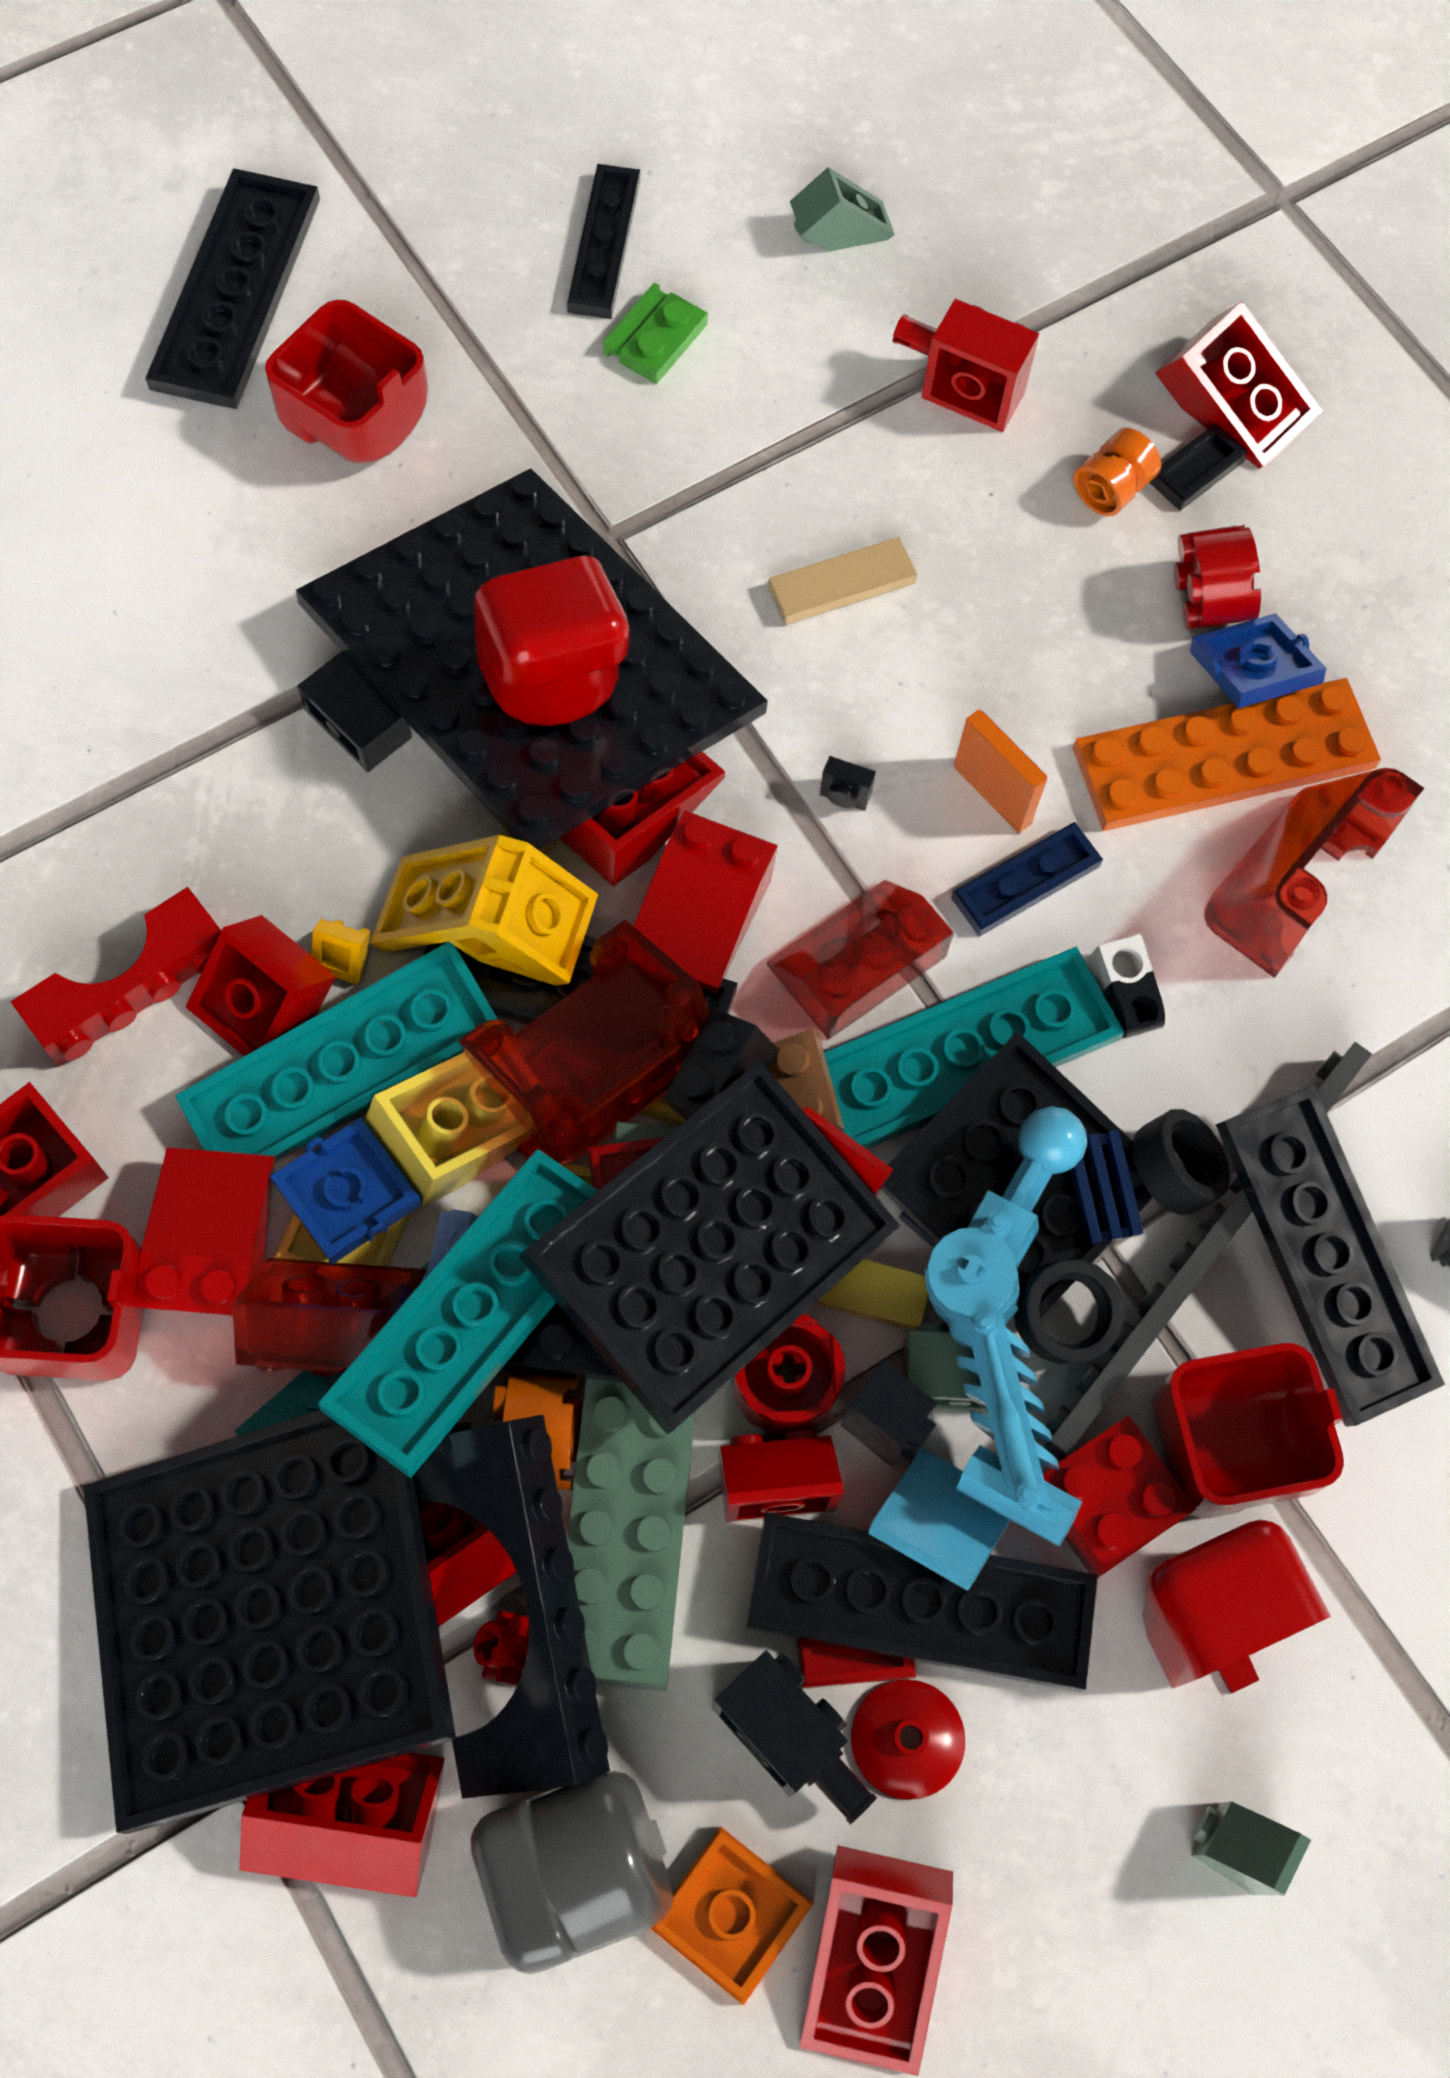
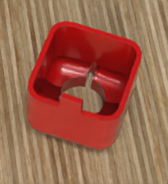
M19 1214L0 1216V1372L10 1375L108 1381L121 1378L131 1370L137 1356L144 1308L134 1307L141 1246L126 1228L117 1222L109 1220ZM77 1252H79L77 1275L83 1281L93 1283L98 1288L102 1296V1306L108 1312H113V1314H100L97 1324L88 1334L75 1341L65 1342L64 1352L62 1353V1346L56 1341L46 1339L38 1326V1316L33 1311L12 1307L13 1304L40 1307L43 1298L52 1288L65 1281H73L76 1273Z

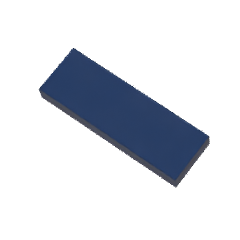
M1073 822L954 890L951 899L980 937L1101 866L1103 858L1076 822Z

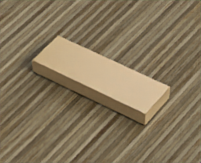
M897 537L770 577L768 588L785 625L915 584L917 573L900 538Z

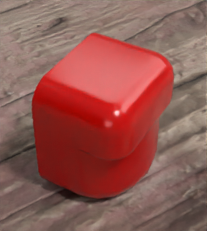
M337 299L322 305L269 356L265 365L275 410L283 426L304 442L312 444L320 441L353 463H374L395 451L416 427L427 402L428 382L421 349L397 331L347 300Z
M578 556L502 575L487 581L479 588L474 599L477 662L494 701L505 714L526 724L554 726L572 723L589 716L610 699L619 678V663L626 657L629 649L630 629L627 616L597 559L590 556Z
M1279 1343L1189 1360L1178 1366L1155 1391L1153 1411L1168 1468L1197 1508L1190 1513L1195 1517L1214 1518L1238 1513L1245 1508L1310 1496L1333 1484L1341 1476L1344 1458L1335 1425L1343 1417L1334 1388L1324 1390L1318 1366L1312 1354L1302 1346L1295 1343Z
M1261 1519L1247 1522L1173 1556L1155 1567L1146 1581L1145 1592L1147 1596L1142 1613L1147 1638L1172 1689L1218 1671L1230 1694L1259 1681L1249 1655L1331 1617L1290 1536L1280 1525Z

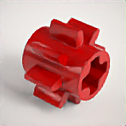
M500 1610L497 1614V1622H487L479 1629L475 1637L473 1651L477 1663L485 1666L482 1672L483 1679L517 1687L524 1669L528 1650V1617Z

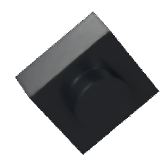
M829 755L823 770L819 795L827 797L837 806L843 808L855 807L865 811L872 795L876 771Z

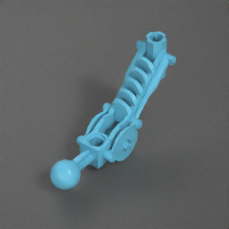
M1049 1106L1034 1111L1022 1123L1018 1134V1147L1024 1159L1003 1197L988 1190L968 1228H960L941 1239L932 1250L927 1266L928 1270H925V1281L929 1299L938 1317L948 1324L951 1338L974 1357L973 1359L961 1355L956 1356L958 1366L981 1385L980 1387L963 1383L964 1393L978 1406L988 1412V1415L969 1411L971 1421L985 1434L995 1440L998 1453L997 1455L979 1445L962 1472L956 1487L957 1490L1060 1547L1077 1516L1082 1501L1044 1481L1041 1466L1060 1470L1058 1460L1034 1441V1438L1052 1442L1050 1431L1027 1412V1410L1037 1413H1045L1044 1405L1039 1398L1020 1384L1022 1382L1029 1385H1038L1035 1373L1013 1356L1030 1358V1350L1019 1337L1005 1326L1018 1311L1017 1304L1020 1297L1017 1268L1039 1230L1038 1215L1032 1213V1210L1052 1174L1063 1173L1075 1167L1083 1158L1088 1144L1086 1129L1078 1117L1068 1109Z

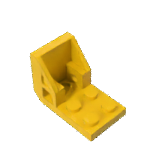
M502 835L491 836L402 856L370 944L382 952L388 953L450 942L478 962L555 986L569 984L598 894L528 842Z

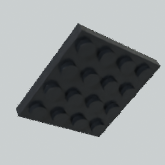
M1018 1031L888 1164L894 1170L881 1188L900 1209L938 1244L944 1236L960 1228H968L988 1190L1003 1197L1024 1159L1018 1147V1134L1022 1123L1034 1111L1054 1106L1068 1109L1078 1117L1086 1129L1087 1136L1119 1130L1138 1212L1153 1198L1141 1182L1135 1168L1132 1154L1133 1141ZM1102 1146L1120 1226L1123 1228L1125 1226L1106 1146ZM1086 1149L1083 1159L1100 1231H1108L1096 1186L1089 1149ZM1070 1170L1059 1174H1052L1032 1210V1213L1038 1215L1039 1230L1017 1268L1019 1286L1030 1272L1049 1262L1081 1259L1093 1263L1111 1243L1087 1245ZM1059 1280L1046 1289L1042 1294L1039 1304L1040 1319L1075 1282L1074 1280Z

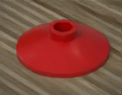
M896 1680L872 1691L859 1706L851 1728V1748L858 1769L874 1788L893 1798L915 1800L939 1792L955 1777L964 1757L965 1731L956 1707L943 1692L922 1681ZM904 1727H914L920 1733L921 1741L916 1749H907L902 1745L900 1733Z

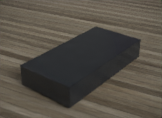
M1214 424L1161 464L1162 467L1159 474L1150 484L1181 511L1244 463L1248 452L1218 425Z

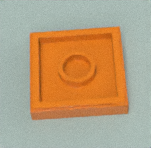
M978 709L966 718L953 767L1020 834L1032 824L1048 779L1047 775L983 711Z
M720 1826L674 1890L671 1910L666 1918L650 1929L744 2006L815 1902Z

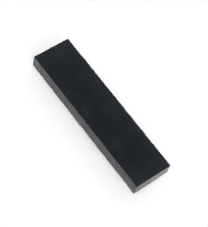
M597 164L567 301L568 313L612 319L640 185V169Z

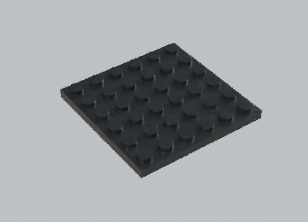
M321 1410L83 1485L116 1833L131 1834L456 1740L414 1477L409 1478Z

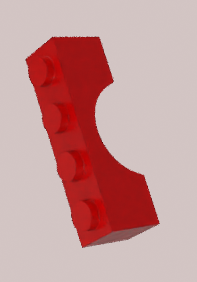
M188 886L144 914L147 929L144 948L137 961L123 974L105 982L88 984L69 980L55 972L11 1001V1004L57 1067L65 1061H73L82 1057L91 1049L95 1041L111 1031L115 1032L126 1028L135 1020L139 1012L154 1002H163L171 998L178 992L181 984L198 973H202L221 933V929Z

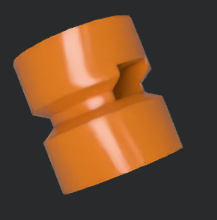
M1121 428L1100 447L1099 452L1090 456L1075 471L1073 477L1074 487L1082 501L1094 512L1103 516H1114L1135 497L1136 493L1144 489L1159 474L1162 467L1161 457L1154 444L1140 431L1132 428Z

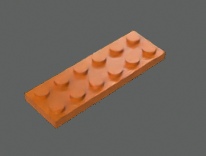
M1347 678L1325 682L1239 709L1234 703L1080 737L1076 738L1073 745L1076 759L1103 831L1372 770L1381 761Z

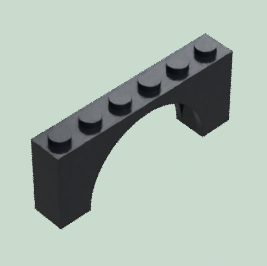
M544 1415L510 1420L447 1434L413 1475L417 1502L434 1501L459 1508L472 1515L494 1534L514 1564L527 1604L529 1619L528 1650L524 1669L513 1695L506 1706L489 1723L481 1728L456 1737V1740L452 1741L462 1799L577 1786L610 1771L607 1757L608 1742L601 1725L596 1698V1679L589 1661L584 1634L585 1620L579 1607L573 1575L574 1561L568 1548L562 1516L563 1502L557 1489L551 1457L552 1443L546 1431Z

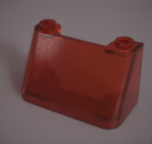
M1381 768L1304 788L1293 798L1214 891L1204 909V919L1207 926L1214 934L1275 978L1289 962L1295 949L1327 905V892L1324 885L1315 876L1304 869L1320 848L1337 861H1340L1345 854L1354 850L1366 851L1365 854L1373 859L1387 843L1425 788L1404 773L1392 768Z
M626 919L596 940L590 956L591 967L595 976L515 1034L504 1021L498 1019L488 1020L476 1026L471 1032L458 1040L467 1059L546 1155L561 1165L570 1164L588 1152L587 1147L596 1146L615 1132L617 1122H628L667 1092L710 1014L700 983Z

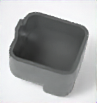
M609 1771L577 1786L555 1788L527 1800L517 1801L488 1813L479 1820L471 1835V1854L501 1953L507 1963L516 1971L533 1974L561 1965L579 1956L644 1932L662 1922L671 1910L673 1902L672 1885L662 1855L667 1852L656 1820H650L639 1787L626 1773Z

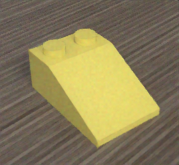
M503 1033L374 1095L364 1122L419 1195L422 1205L418 1208L421 1209L465 1186L515 1151L520 1144L529 1141L560 1119L562 1113Z

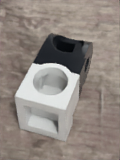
M1142 934L1098 945L1087 961L1094 978L1098 977L1102 992L1125 1032L1122 1038L1163 1028L1165 1024L1164 1005Z

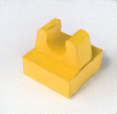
M320 919L313 928L311 956L335 974L337 979L357 985L365 974L370 930L362 928L359 931L344 926V922L340 920L330 922Z

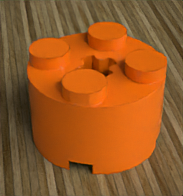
M511 1373L508 1383H502L501 1386H496L494 1420H503L505 1422L544 1415L546 1431L552 1443L551 1457L557 1489L572 1490L575 1476L564 1475L565 1469L570 1470V1461L576 1462L580 1399L569 1398V1389L576 1390L580 1387L579 1378Z

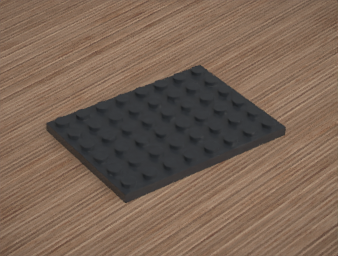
M531 468L296 589L297 602L503 828L514 839L528 842L537 850L766 714L768 700ZM578 556L594 557L600 562L627 616L630 629L629 649L626 657L619 663V678L610 699L591 715L568 724L554 726L531 725L508 716L494 701L477 662L474 611L476 592L487 581L502 575Z

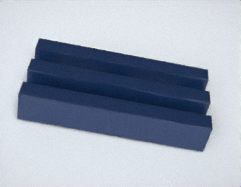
M1119 1130L1108 1131L1100 1135L1099 1133L1088 1135L1086 1149H1089L1096 1186L1108 1231H1100L1084 1159L1082 1158L1070 1170L1087 1245L1122 1240L1144 1234ZM1102 1146H1106L1125 1226L1123 1228L1120 1226Z

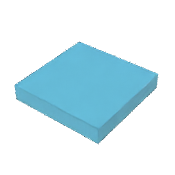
M921 1448L872 1521L868 1534L969 1591L1011 1520L958 1491L956 1487L963 1471Z

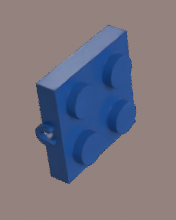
M1276 613L1192 637L1190 653L1238 709L1323 684L1326 667L1309 650L1307 636L1305 634H1298L1296 636Z
M361 1117L326 1140H323L321 1137L311 1140L305 1146V1153L270 1175L276 1189L331 1265L367 1241H373L376 1235L382 1231L385 1233L388 1231V1227L422 1205L419 1195ZM320 1145L318 1150L312 1151L315 1146Z

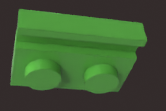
M654 282L603 341V354L608 357L611 354L618 357L622 365L658 384L707 326L708 313L672 292L669 294L662 292L660 285Z

